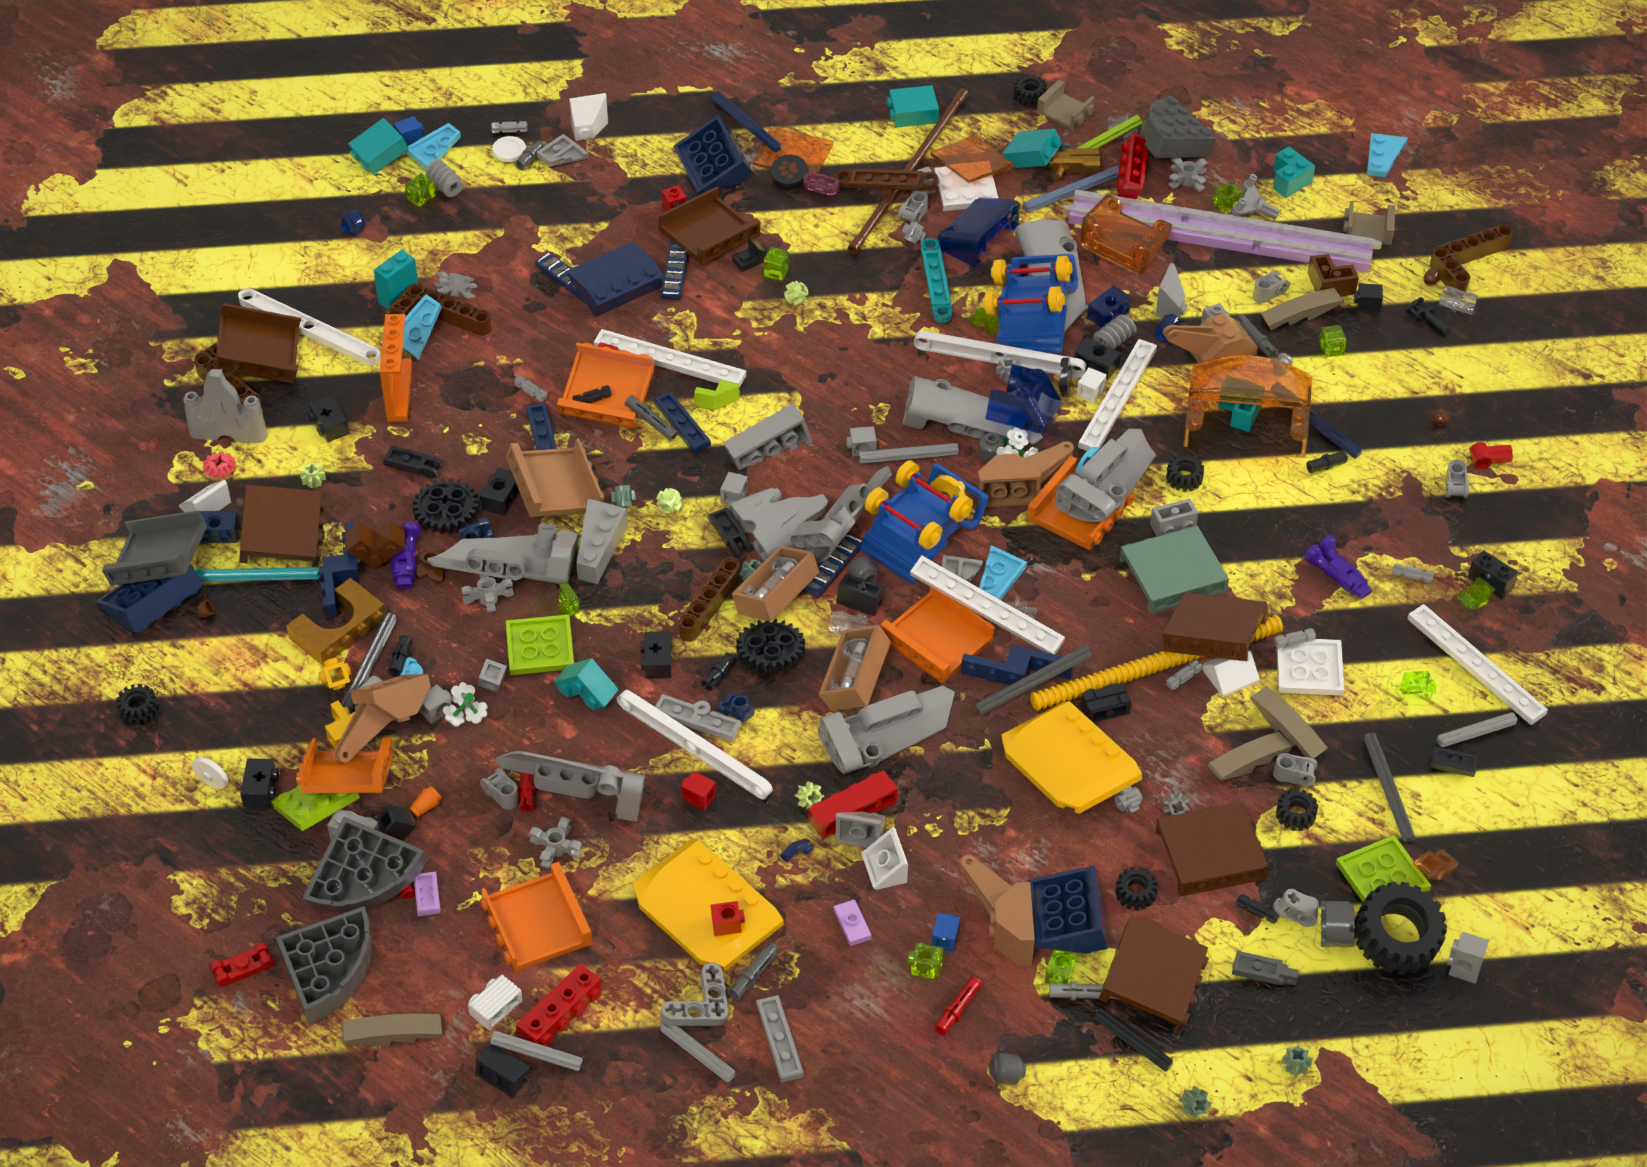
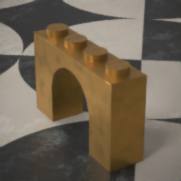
M351 578L335 589L337 603L353 615L346 625L336 629H325L316 625L303 613L286 625L289 639L321 665H325V660L335 658L343 650L349 648L355 641L365 636L368 631L381 624L385 617L384 603Z

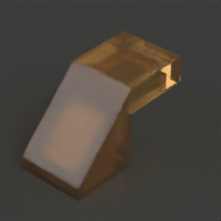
M1443 849L1436 854L1429 850L1413 863L1429 879L1437 880L1444 879L1457 869L1459 864Z

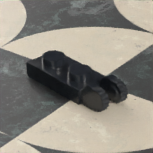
M395 446L390 447L383 460L385 466L423 474L428 478H436L439 473L437 469L439 470L443 466V462L438 458L436 459L428 454Z
M727 507L708 514V520L726 546H729L734 557L740 556V550L736 545L738 542L741 543L742 548L747 553L752 551L745 532Z

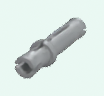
M1070 982V984L1050 983L1049 998L1060 997L1070 998V1000H1076V998L1098 999L1101 992L1088 991H1101L1103 985L1076 984V982Z

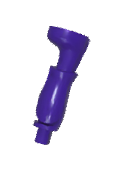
M414 521L403 524L405 549L391 558V573L397 589L412 588L413 581L415 580L416 548L414 545L420 535L421 527Z
M1328 535L1319 546L1317 544L1312 545L1306 551L1304 560L1323 570L1324 574L1332 577L1340 587L1350 592L1351 595H1357L1360 599H1363L1373 591L1367 585L1368 581L1361 572L1348 563L1344 557L1337 554L1335 551L1337 541L1334 536Z

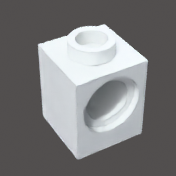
M1088 368L1078 382L1077 396L1095 403L1105 389L1106 374Z

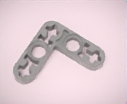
M712 962L705 964L700 973L703 1001L666 1002L660 1011L661 1021L671 1026L722 1025L728 1015L722 968ZM708 972H712V975L715 976L713 982H711V975ZM715 990L719 993L720 997L713 998L708 994V991ZM715 1006H717V1013L720 1016H716V1013L713 1012ZM696 1010L700 1016L692 1017L688 1014V1011Z

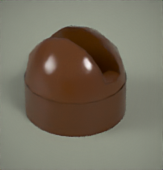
M1429 269L1424 274V283L1428 286L1437 284L1440 280V274L1434 269Z
M1444 409L1437 411L1433 415V423L1440 427L1450 423L1448 412Z
M207 599L200 602L196 607L197 615L201 618L210 617L215 613L213 605Z

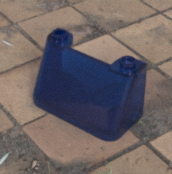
M979 197L975 199L947 228L940 231L937 238L940 243V250L976 268L981 263V260L978 259L980 253L987 251V243L1003 228L1015 231L1019 225L1020 203L1014 199Z

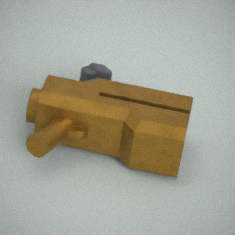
M1063 142L1059 147V152H1056L1048 162V168H1052V173H1055L1054 178L1057 180L1061 179L1063 173H1080L1083 176L1094 175L1100 172L1099 148H1070V144Z

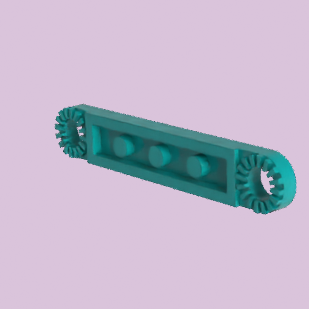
M929 237V239L925 238L921 241L920 250L932 314L935 321L947 323L952 319V307L940 243L937 239L934 240V238L931 239ZM931 245V246H934V248L932 247V249H931V248L929 249V248L926 247V246ZM940 312H945V313H947V315L945 314V316H944V315L941 316V314L939 315V313H940Z

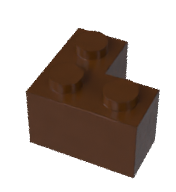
M1329 254L1310 256L1307 273L1315 292L1335 288L1339 296L1354 294L1359 277L1353 264L1334 267Z
M387 521L375 531L358 522L345 532V551L375 569L405 549L404 529L391 521Z

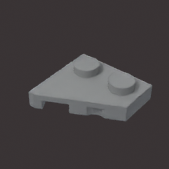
M562 134L537 151V158L551 167L587 159L588 152Z
M943 555L941 567L970 582L982 569L983 561Z

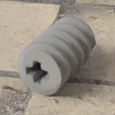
M435 159L429 163L425 172L426 177L448 197H454L461 192L463 188L461 177L448 167L443 160Z
M1118 315L1110 323H1107L1105 327L1097 331L1093 339L1115 349L1125 342L1126 339H1129L1131 335H1134L1137 328L1129 317Z

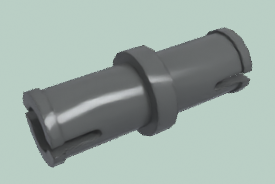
M537 140L529 148H526L522 152L523 155L515 161L516 168L524 170L530 162H534L537 158V151L544 147L543 143Z

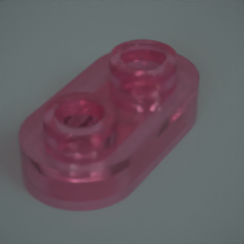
M809 172L803 177V185L808 190L827 195H833L839 191V181L834 177L816 172Z

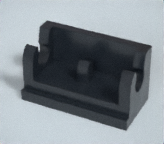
M846 574L838 584L836 603L875 616L878 605L881 606L885 586Z
M491 1045L476 1059L475 1075L512 1098L528 1081L524 1077L530 1072V1066L495 1045Z

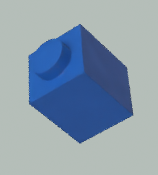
M414 116L394 123L395 130L404 138L407 146L423 138L424 127L421 122L418 123Z
M938 913L932 933L931 948L954 953L960 931V917H955L952 914Z

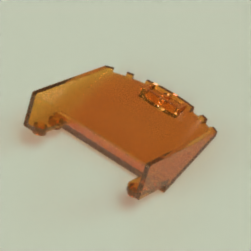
M1226 356L1194 365L1189 388L1184 447H1188L1189 431H1197L1203 426L1205 401L1210 400L1293 408L1290 434L1293 439L1302 441L1301 458H1305L1312 376L1285 362L1258 356Z

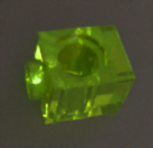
M422 173L404 184L406 198L419 207L436 196L434 181Z
M1234 181L1215 187L1212 201L1223 213L1232 210L1239 199L1243 198L1244 193Z
M770 247L764 259V276L783 280L789 269V251Z
M1341 325L1321 327L1319 342L1324 356L1344 355L1347 341Z
M916 943L915 950L910 951L908 965H911V974L938 980L943 962L944 948Z
M1054 950L1046 969L1045 983L1069 984L1075 970L1077 955L1067 951Z

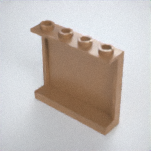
M576 439L574 448L521 451L518 443H510L506 458L530 517L586 513L588 499L604 503V493L599 488L598 479L592 471V464L588 461L586 450L582 447L579 439Z

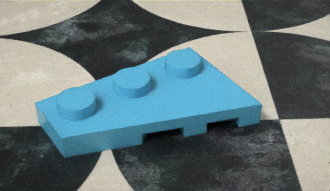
M447 123L409 145V150L406 151V154L423 168L427 169L429 163L435 159H441L461 138L460 131L450 123Z
M1371 133L1367 175L1386 177L1395 159L1407 144L1408 137Z
M427 294L405 317L403 350L417 360L421 356L442 309L440 303Z
M991 545L979 588L1002 600L1027 568V562Z

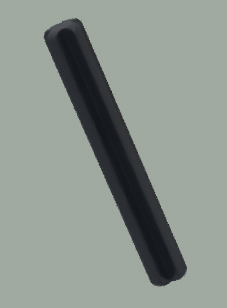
M1100 1008L1096 1012L1095 1020L1159 1068L1168 1071L1172 1067L1173 1060L1104 1008Z

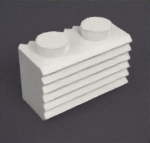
M500 975L497 979H491L487 983L485 990L480 994H474L469 1000V1014L488 1030H491L509 1012L515 1009L519 1003H522L521 989L504 977V975Z

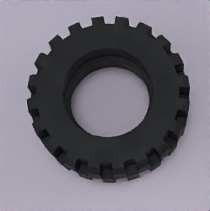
M1390 882L1387 886H1378L1375 891H1371L1367 895L1354 920V937L1358 939L1356 942L1358 949L1364 950L1363 956L1367 960L1371 959L1375 967L1379 968L1381 966L1388 973H1392L1394 970L1397 971L1398 975H1405L1408 970L1412 974L1418 972L1420 968L1424 969L1433 961L1446 938L1447 925L1444 923L1446 916L1444 912L1439 911L1441 908L1439 902H1434L1431 899L1433 896L1428 891L1425 894L1421 891V887L1417 885L1411 887L1406 882H1401L1400 885H1397V882ZM1398 914L1406 917L1415 925L1419 934V940L1415 942H1401L1392 938L1383 928L1381 916Z

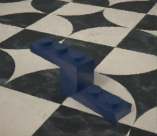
M353 522L345 523V532L353 526ZM341 532L343 544H345V532ZM343 547L344 555L322 557L323 566H319L321 579L324 578V582H321L322 594H326V597L322 598L323 610H328L329 618L337 617L335 585H341L349 578L357 583L360 582L358 559L346 552L345 547Z
M1012 644L1006 664L964 653L961 673L992 682L1011 685L1027 677L1030 669L1038 671L1063 657ZM1074 666L1056 676L1071 679Z

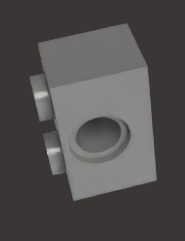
M1462 931L1460 939H1454L1447 962V965L1451 966L1449 975L1476 984L1489 940Z

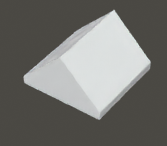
M222 480L208 485L179 505L180 509L184 512L221 510L231 503L227 482Z
M1248 651L1247 662L1215 658L1203 663L1201 667L1222 697L1260 681L1251 651Z
M892 827L861 852L873 889L876 890L907 883L908 863L896 829Z

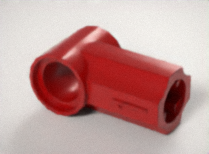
M1478 442L1469 448L1474 466L1477 469H1485L1492 463L1512 462L1513 449L1509 444L1487 446L1484 442Z

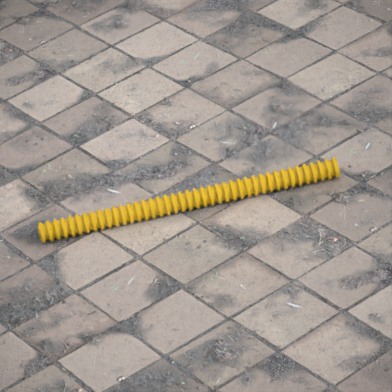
M1277 615L1268 617L1266 624L1260 623L1252 641L1281 633L1283 630L1281 619ZM1160 651L1159 654L1154 653L1153 656L1148 655L1147 658L1142 657L1141 660L1129 661V663L1105 669L1104 672L1099 671L1098 674L1095 672L1092 676L1089 674L1086 678L1082 676L1080 680L1076 678L1074 682L1070 680L1068 684L1064 682L1062 685L1057 684L1055 687L1051 686L1049 689L1039 690L1037 694L1033 692L1030 696L1031 704L1036 711H1040L1041 708L1046 709L1047 706L1052 707L1053 704L1058 705L1060 702H1066V700L1071 701L1072 698L1077 699L1078 696L1081 697V693L1088 689L1097 690L1105 688L1108 684H1124L1127 681L1130 682L1139 677L1143 678L1145 675L1149 676L1151 673L1155 674L1157 671L1161 672L1163 669H1169V667L1174 668L1175 665L1180 666L1181 663L1186 664L1187 661L1192 662L1193 659L1198 660L1199 657L1204 658L1205 656Z

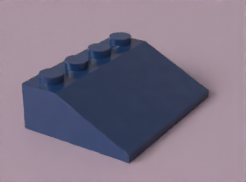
M719 115L674 145L699 195L715 187L722 189L739 184L754 174L730 128Z
M630 242L566 271L568 277L595 317L661 288L664 278L655 261L634 242Z
M189 565L186 574L182 576L121 584L97 600L96 603L124 628L137 633L144 631L153 621L161 619L165 615L164 613L170 609L178 607L181 601L187 597L195 595L198 589L203 587V584L193 565Z
M1094 865L1028 880L1031 887L1035 948L1084 954L1108 949L1101 883Z

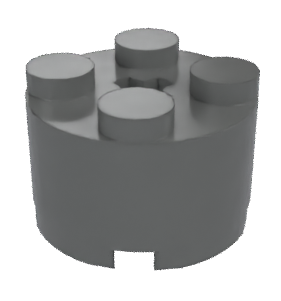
M1321 901V947H1354V902Z

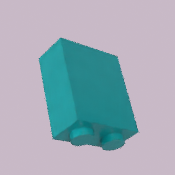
M932 85L889 90L886 104L887 108H890V120L894 121L895 128L938 122L939 107Z
M384 118L348 143L352 150L350 151L351 156L355 161L359 159L362 168L365 171L369 170L373 175L409 150L404 138Z
M1055 128L1020 131L1002 154L1009 169L1046 166L1062 143Z
M402 249L373 270L378 303L386 309L397 300L408 286L418 283L415 258Z

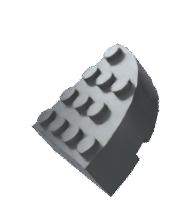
M1172 96L1153 102L1140 126L1141 138L1146 140V147L1156 158L1207 157L1216 141L1211 131L1201 125L1200 121L1193 117L1189 110L1182 107L1178 100Z
M343 817L303 899L311 906L339 912L352 911L365 906V909L377 906L395 897L408 887L420 874L430 857L420 848Z
M365 906L276 937L280 955L308 1025L325 1018L340 1008L362 983L370 965L372 935Z

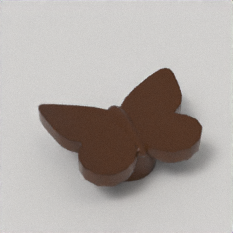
M446 550L422 551L419 555L422 564L416 567V577L423 579L428 576L429 580L433 582L443 583L442 568L432 566L427 561V558L437 556Z

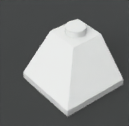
M606 93L569 99L571 126L575 140L594 138L608 124Z

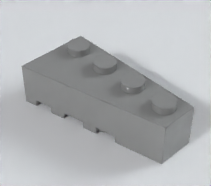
M794 403L723 443L728 455L738 470L762 462L766 456L775 457L779 455V451L787 448L791 451L798 448V444L805 442L807 445L813 441L805 419Z
M588 499L577 557L579 580L598 584L628 525L626 508Z

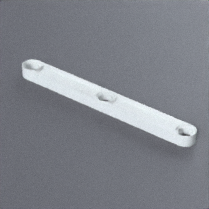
M250 288L243 289L238 294L240 305L243 307L300 317L301 322L298 333L368 366L377 365L381 361L378 348ZM246 296H252L249 300L243 299ZM307 325H313V326H314V327H312V328H310V329L304 328V327L307 326ZM370 354L376 355L374 358H367Z
M927 331L917 332L913 342L914 346L920 350L996 364L1004 358H1013L1017 360L1016 365H1021L1023 369L1056 375L1061 374L1063 367L1060 366V362L1063 357H1066ZM919 339H925L927 340V343H923L919 341ZM1000 352L1004 354V356H997L995 353ZM1070 357L1071 377L1081 378L1085 373L1086 363L1081 359ZM1077 366L1080 367L1082 370H1075L1072 367Z
M624 690L617 697L618 704L625 711L756 797L765 799L773 791L771 784L766 779L633 692Z

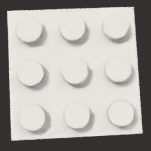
M990 163L934 168V172L940 180L938 191L943 211L999 206V198Z
M1315 639L1310 642L1305 640V643L1292 646L1286 645V647L1280 649L1276 648L1278 693L1343 696L1344 677L1341 640Z

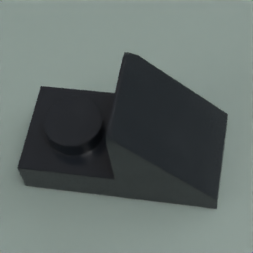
M748 238V249L732 255L733 263L741 272L774 258V254L765 244L752 238Z

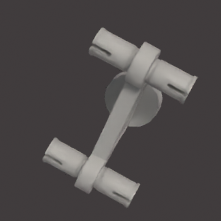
M1250 174L1249 179L1242 185L1243 190L1240 194L1242 198L1233 206L1232 215L1241 216L1262 212L1272 218H1276L1280 210L1264 202L1265 199L1259 195L1254 184L1257 176Z

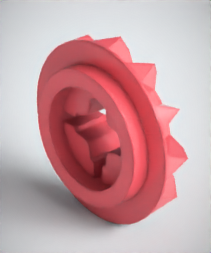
M223 451L220 454L214 452L213 456L207 455L206 460L203 461L204 472L213 478L228 476L236 467L235 458L230 453L225 454Z

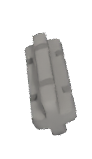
M517 121L502 122V124L493 122L491 129L492 133H500V131L502 133H517V131L527 132L528 126L526 121H519V123Z
M519 375L515 378V386L538 401L544 402L548 398L546 391L540 389L531 381L526 380L523 376Z
M1394 564L1392 570L1393 575H1403L1404 578L1417 581L1423 580L1426 583H1432L1434 573L1426 570L1423 572L1422 569L1409 566L1403 567L1401 564Z
M1310 628L1305 629L1304 632L1301 630L1285 634V636L1279 635L1274 638V644L1276 648L1280 649L1286 647V645L1292 646L1305 643V640L1310 642L1315 640L1316 634L1314 629Z
M1197 660L1192 661L1189 665L1176 672L1175 676L1169 677L1166 680V686L1170 690H1175L1179 685L1192 678L1193 674L1199 673L1202 670V664Z

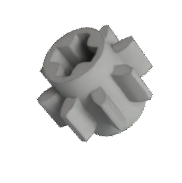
M911 221L910 225L905 223L902 232L905 233L904 238L915 244L918 240L923 241L926 235L923 232L924 226L914 221Z
M1013 358L999 360L996 374L1000 375V380L1011 382L1014 379H1018L1021 365H1016L1017 360Z
M1129 786L1118 792L1119 794L1115 797V803L1120 811L1133 813L1140 809L1138 804L1142 802V795L1136 787L1132 788Z
M1169 791V796L1166 799L1162 798V801L1166 804L1162 810L1164 813L1170 811V816L1183 814L1185 810L1190 811L1185 804L1190 800L1188 797L1182 798L1181 791H1178L1177 794H1172ZM1180 803L1179 806L1175 805L1174 808L1172 807V804Z

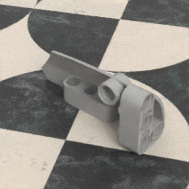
M1036 220L1022 223L1015 229V240L1022 256L1073 254L1075 256L1078 288L1074 293L1068 290L1066 293L1064 304L1067 305L1065 333L1070 325L1087 310L1077 243L1073 240L1066 222ZM1051 263L1026 264L1027 268L1051 267ZM1038 272L1028 274L1029 276H1045L1050 275V272Z
M914 375L912 377L902 423L904 426L920 430L924 428L927 420H933L948 424V429L952 432L977 439L989 433L997 434L1005 439L1008 438L1007 432L1018 427L1020 430L1027 432L1028 437L1026 439L1028 444L1034 445L1043 438L1031 419L1020 408L951 386L944 379L932 381Z
M1128 429L1117 441L1110 439L1082 467L1079 477L1070 474L1057 487L1055 497L1057 508L1065 514L1082 521L1102 522L1116 509L1123 507L1125 499L1156 457L1155 452L1145 439L1142 429Z
M886 466L877 471L867 484L849 485L821 521L809 520L808 522H802L790 537L796 548L813 552L817 563L828 559L865 511V502L869 493L877 487L883 488L892 476L889 467Z
M540 524L537 535L461 539L445 552L427 558V561L432 566L511 580L525 578L567 586L575 559L579 533L560 530L559 533H556V526Z
M940 686L920 694H916L915 691H908L862 708L858 714L843 718L840 712H836L820 718L818 734L830 759L843 774L864 767L872 768L877 766L880 761L946 729L955 692L945 686ZM867 753H874L876 756L872 757Z
M524 751L510 752L495 759L503 769L533 774L535 787L543 791L586 799L594 797L597 792L608 796L616 795L618 796L616 806L617 819L637 822L645 783L644 774L623 771L610 765L602 767Z

